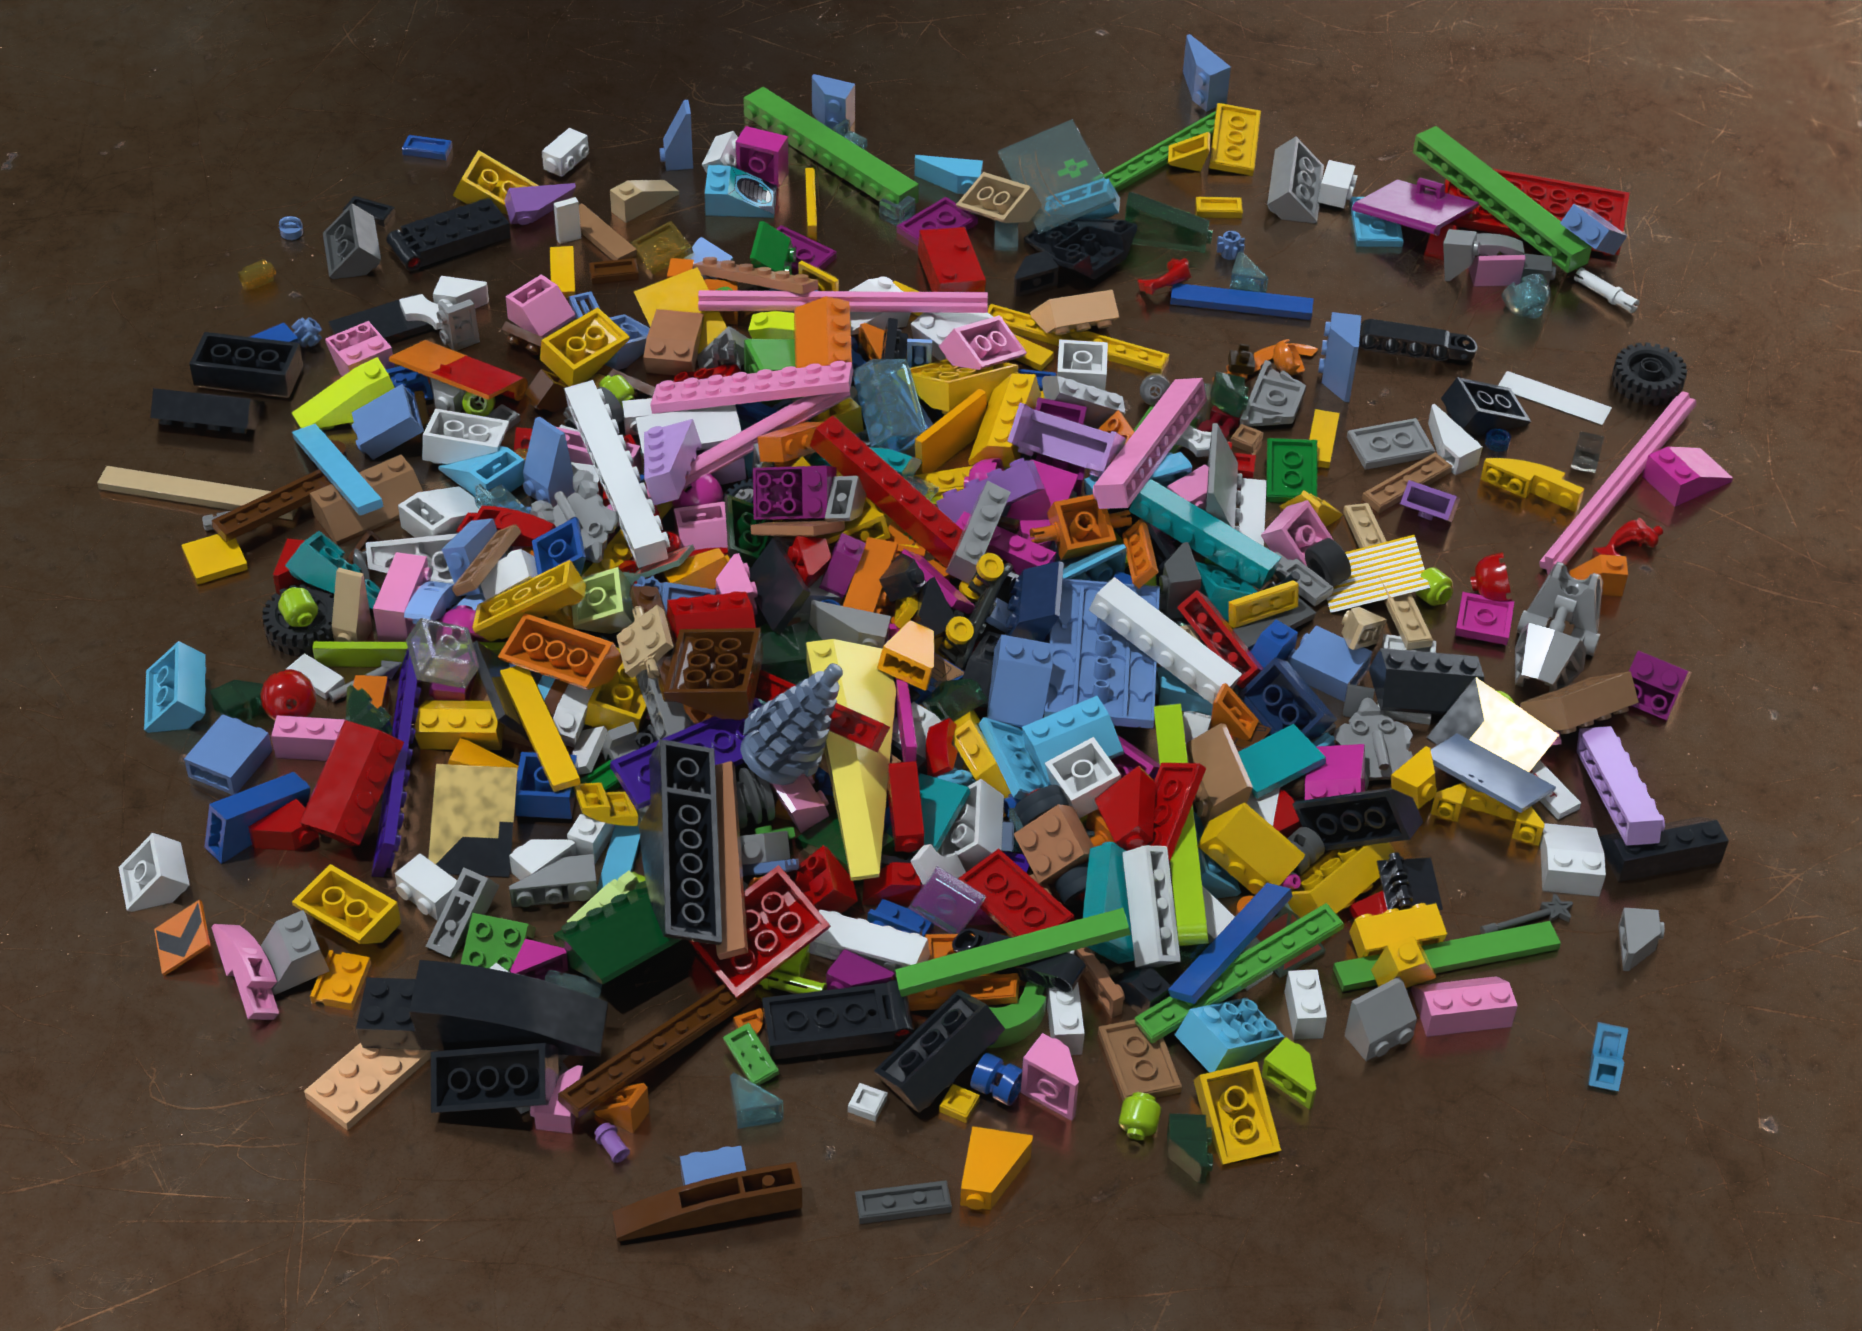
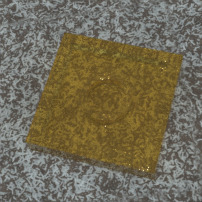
M672 221L631 242V245L637 249V254L652 274L668 267L671 258L683 259L694 253L691 245Z

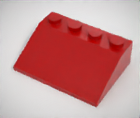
M779 865L744 891L748 953L720 960L717 956L716 945L689 941L695 952L737 1000L831 927Z

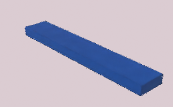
M1177 283L1172 286L1170 304L1311 320L1314 298Z
M1266 883L1168 989L1170 997L1195 1004L1293 897L1291 889Z

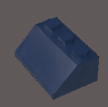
M1057 561L1024 569L1018 578L1015 577L1012 580L1009 588L1012 597L1007 607L1010 611L1006 622L1008 636L1039 642L1044 641L1060 617L1063 562Z
M1276 657L1237 694L1264 726L1271 728V735L1294 724L1312 741L1320 737L1337 720L1289 662Z

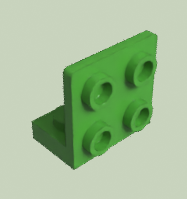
M472 913L461 964L490 968L495 963H498L510 972L526 938L534 939L536 927L527 923Z

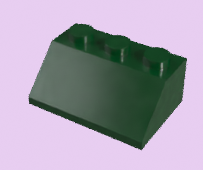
M727 494L724 498L728 553L730 558L734 554L739 553L742 562L747 563L750 570L772 538L774 539V536L751 534V525L772 522L773 520H754L753 503Z

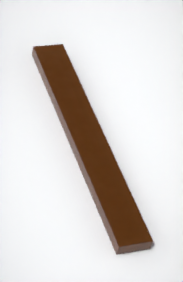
M722 984L558 1093V1101L574 1116L580 1118L755 1000L756 992L751 989L737 1000L727 987Z

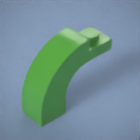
M1027 982L1021 997L1018 999V1003L999 1008L989 1007L1005 1030L999 1035L998 1040L987 1048L1012 1045L1025 1039L1037 1029L1045 1015L1046 997L1044 994L1046 987Z

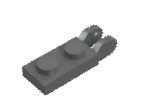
M714 338L712 355L714 368L721 365L737 364L741 370L738 351H736V341L729 340L727 348L721 349L720 339Z

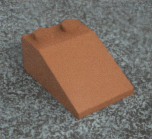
M656 309L647 335L643 356L646 373L676 376L681 372L695 371L704 313Z

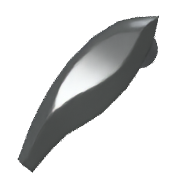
M355 548L353 562L361 569L360 573L364 574V580H371L366 564V550L361 552Z

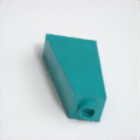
M1104 842L1100 846L1090 848L1083 918L1124 908L1131 935L1091 945L1087 948L1117 964L1135 960L1122 853L1126 850L1114 842Z

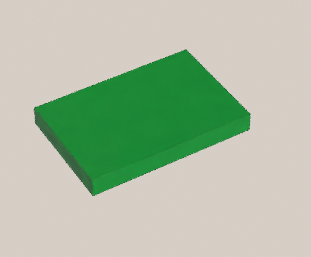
M1267 438L1266 502L1286 503L1299 496L1304 490L1317 497V440Z

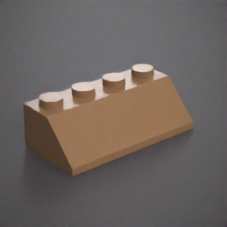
M402 455L359 472L382 498L384 507L361 516L358 515L333 484L310 493L313 515L336 545L366 533L368 529L374 530L399 519L398 505L414 494L423 492L414 469Z
M1630 671L1590 677L1520 704L1525 712L1551 730H1560V734H1568L1577 731L1576 726L1582 728L1593 725L1594 719L1596 721L1609 719L1612 717V712L1613 714L1629 711L1628 706L1639 702Z
M1220 723L1187 742L1188 763H1200L1206 767L1193 801L1197 809V815L1200 817L1205 829L1208 821L1244 802L1247 804L1253 786L1226 724Z

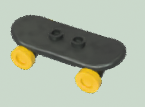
M992 553L981 556L976 564L977 573H975L970 583L961 581L959 584V591L970 602H976L974 610L968 619L961 616L952 618L946 626V635L934 640V652L963 671L971 657L976 639L980 638L986 627L984 623L986 617L992 614L996 606L995 598L1005 578L1013 569L1011 563L1004 565L1001 558Z

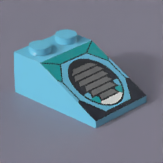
M708 165L705 186V216L774 218L777 185L732 166Z

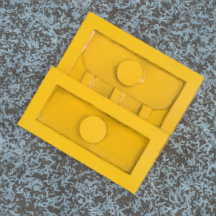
M580 783L574 786L581 811L586 816L608 824L638 826L637 811L626 792H605L602 783Z

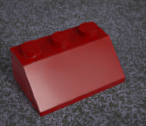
M734 591L718 595L707 594L690 598L680 597L667 600V618L675 642H677L680 629L756 628L753 606L746 591Z

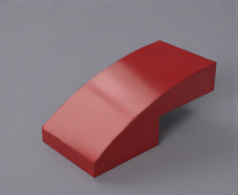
M951 718L939 722L928 729L926 739L928 776L936 778L953 770L958 750L951 744L956 729V724Z

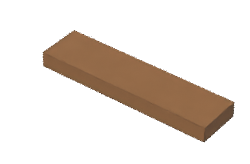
M579 204L581 234L612 260L630 259L637 256V249L584 204Z
M1433 453L1365 491L1362 495V500L1369 503V506L1375 511L1381 513L1402 500L1408 480L1428 486L1451 473L1453 466L1437 453Z
M517 525L501 529L493 535L453 585L452 591L456 596L478 588L521 533Z

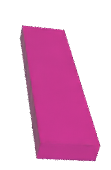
M906 549L902 551L903 554L915 559L918 567L924 573L926 582L930 578L935 577L948 604L952 608L966 614L972 613L975 605L925 558Z

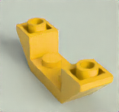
M969 704L951 717L952 721L956 724L952 741L975 780H984L1002 793L1004 798H1007L1011 792L985 737L980 731L978 725L980 719Z
M1465 782L1436 792L1431 810L1432 815L1458 822L1462 807L1464 806L1515 821L1512 838L1539 846L1545 824L1532 806L1519 813L1481 791L1477 792L1466 786Z

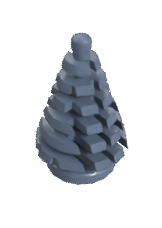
M835 663L829 664L825 671L814 673L808 679H804L796 686L791 687L748 714L749 716L744 724L743 736L748 735L742 740L740 750L745 763L760 778L772 784L788 785L794 783L802 774L809 777L817 772L829 734V729L826 730L831 723L829 716H831L837 703L836 698L840 687L838 681L843 675V670L839 665Z

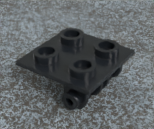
M1395 852L1388 855V860L1377 861L1387 910L1394 908L1399 909V911L1410 909L1412 906L1420 903H1425L1426 905L1436 903L1438 910H1443L1431 858L1404 859L1400 856V853Z

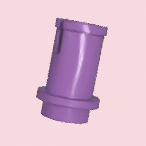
M604 1123L596 1129L595 1140L598 1144L603 1145L614 1163H619L628 1157L630 1150L618 1136L617 1127L610 1123Z

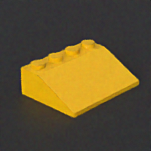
M945 359L897 371V377L931 408L942 410L943 414H947L978 389L986 392V405H988L993 389L1012 373L1018 374V365L1003 362L977 370L953 366Z

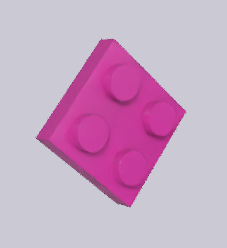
M1462 592L1455 635L1507 645L1515 601H1493L1478 594Z

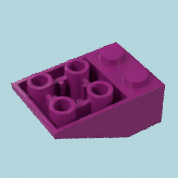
M837 467L753 468L754 520L825 519L833 477L837 476Z

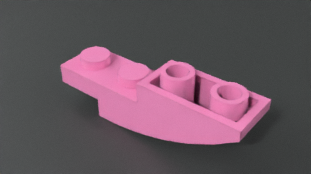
M214 924L211 928L226 976L235 977L247 1018L274 1020L279 1011L271 988L277 983V980L261 946L240 925Z

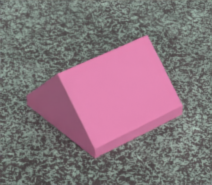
M1525 255L1475 257L1472 265L1468 267L1473 285H1520Z

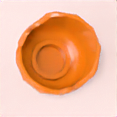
M1286 339L1276 344L1273 360L1280 372L1285 371L1290 376L1304 372L1305 368L1293 343L1286 344V342L1290 341Z

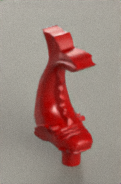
M1172 258L1167 263L1169 272L1165 275L1151 280L1138 279L1140 291L1153 295L1156 290L1162 287L1174 285L1192 278L1188 260L1186 258L1181 260Z
M1641 518L1628 521L1613 534L1607 546L1593 548L1592 555L1595 557L1599 555L1621 556L1615 549L1626 542H1637L1639 546L1645 544L1654 548L1658 545L1659 536L1663 534V529L1660 526L1651 529Z

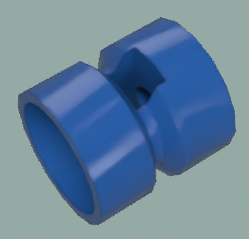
M985 1053L973 1072L970 1086L972 1089L985 1095L992 1093L995 1100L1010 1106L1021 1091L1022 1068L1011 1063L1005 1066L1003 1059L990 1053Z

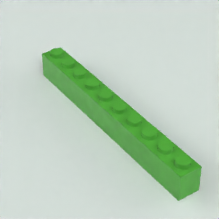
M761 87L744 97L745 117L769 132L788 136V144L888 208L900 214L919 202V184L765 87Z
M1435 126L1416 135L1413 154L1471 199L1479 202L1480 206L1542 254L1552 256V261L1565 272L1569 273L1588 264L1592 246L1561 225L1559 219L1444 131Z

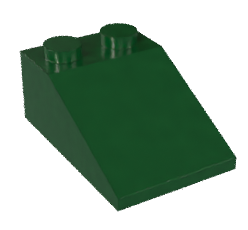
M835 810L828 817L798 836L795 841L810 855L823 845L828 847L850 875L837 810ZM884 831L882 854L894 856V839ZM864 879L853 881L855 889L864 883Z

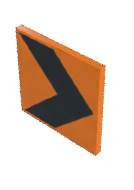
M201 900L196 901L154 929L161 971L164 976L210 947Z

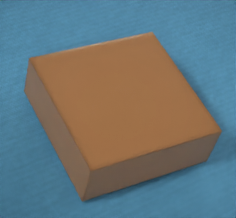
M1241 424L1231 437L1230 442H1232V446L1253 453L1263 439L1264 432Z

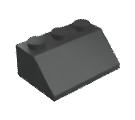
M351 203L323 232L329 277L332 279L367 275L381 261L374 216Z

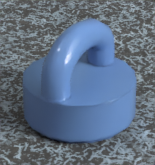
M287 216L279 221L280 234L283 238L294 240L303 235V225L299 218Z

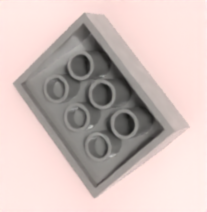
M1213 423L1207 464L1208 485L1205 511L1239 531L1240 526H1235V523H1239L1240 508H1236V506H1240L1241 491L1237 490V488H1241L1242 473H1238V462L1219 425Z

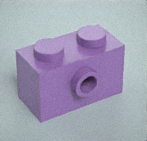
M1408 480L1400 504L1419 511L1417 516L1432 521L1433 516L1452 522L1460 498Z

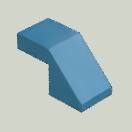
M1601 1022L1597 1023L1588 1085L1619 1091L1624 1067L1623 1054L1628 1028Z

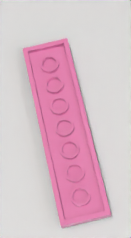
M835 361L829 366L810 364L804 368L789 366L778 371L763 369L752 374L738 372L732 376L722 377V375H713L708 379L688 378L682 382L667 380L656 385L650 404L652 414L849 392L853 376L852 362Z

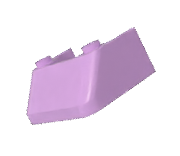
M1019 403L1007 442L1019 447L1018 452L1032 456L1033 452L1049 456L1090 469V475L1100 478L1124 447L1126 438L1114 431L1108 433L1034 410L1026 404Z

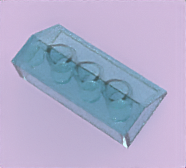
M872 359L854 369L853 378L871 447L891 449L901 453L915 445V438L926 431V426L908 361L906 359Z

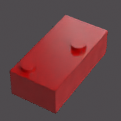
M965 227L919 230L918 256L932 292H985L986 279Z

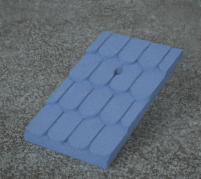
M1063 579L1060 617L1050 630V644L1055 645L1044 718L1098 696L1109 713L1114 726H1140L1141 728L1153 729L1157 662L1089 611L1096 594L1108 582ZM1124 584L1159 610L1160 586L1143 585L1138 589L1134 584Z

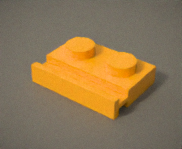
M329 950L325 959L329 972L318 976L310 995L311 1003L322 1002L325 1006L353 1010L371 966L370 957L344 952L336 954L333 950Z

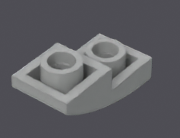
M1477 234V241H1480L1479 254L1483 256H1496L1499 251L1503 255L1524 254L1523 241L1500 234Z

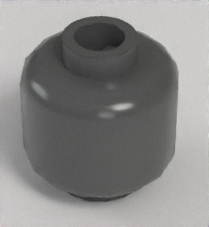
M1160 373L1147 375L1140 385L1142 400L1146 404L1155 406L1170 387L1169 379Z

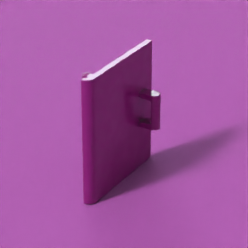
M1419 178L1417 185L1397 179L1356 201L1352 206V211L1438 236L1440 228L1477 208L1479 202L1445 193V184ZM1425 186L1435 188L1436 190L1426 188Z

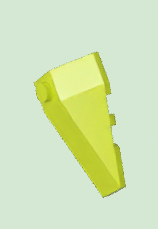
M771 311L753 314L748 331L752 339H795L794 313Z
M376 357L355 367L293 411L292 415L300 429L312 424H316L321 431L333 429L335 425L350 423L352 425L354 423L353 411L395 387L379 358Z

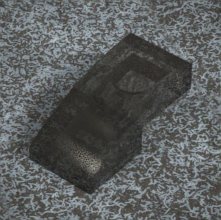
M1580 431L1571 468L1596 473L1605 436Z

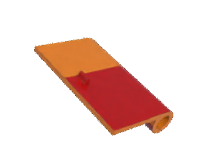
M424 340L389 356V361L487 400L500 394L520 401L528 387V381L524 377L428 340Z

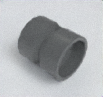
M1300 827L1287 838L1305 854L1304 859L1291 872V875H1302L1310 865H1313L1325 853L1323 841L1310 828Z

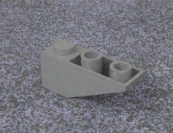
M594 854L564 857L510 885L512 907H528L531 905L557 904L559 902L586 901L597 894Z

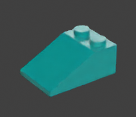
M1196 562L1202 579L1200 592L1210 599L1228 622L1229 601L1258 592L1251 584L1223 567Z

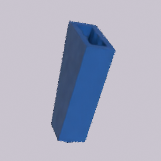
M291 772L209 804L205 848L220 863L226 862L252 845L248 826L295 799L306 808L311 787L295 772Z

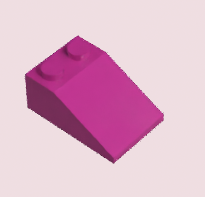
M1665 447L1649 454L1642 476L1674 507L1728 484L1733 480V477L1701 448Z
M1365 744L1317 747L1326 757V764L1306 773L1305 800L1365 792Z

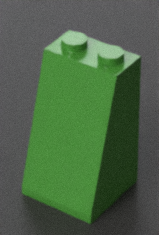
M795 339L744 340V370L747 374L757 373L763 369L778 371L789 366L795 367ZM796 397V398H790V399H791V400H796V399H800V398H803V397ZM784 399L761 401V403L771 406L780 403Z

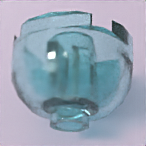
M1542 274L1525 276L1521 278L1522 283L1516 286L1513 282L1504 290L1502 299L1510 313L1520 318L1530 317L1531 319L1543 314V310L1547 308L1551 300V290Z

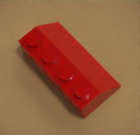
M345 720L299 823L348 846L360 845L404 742L380 730Z

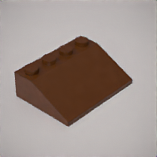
M761 628L680 629L663 692L664 697L721 719H747L748 714L752 712L764 657Z

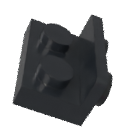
M888 318L883 336L879 374L887 367L891 368L895 373L905 369L908 334L901 333V329H897L898 319Z

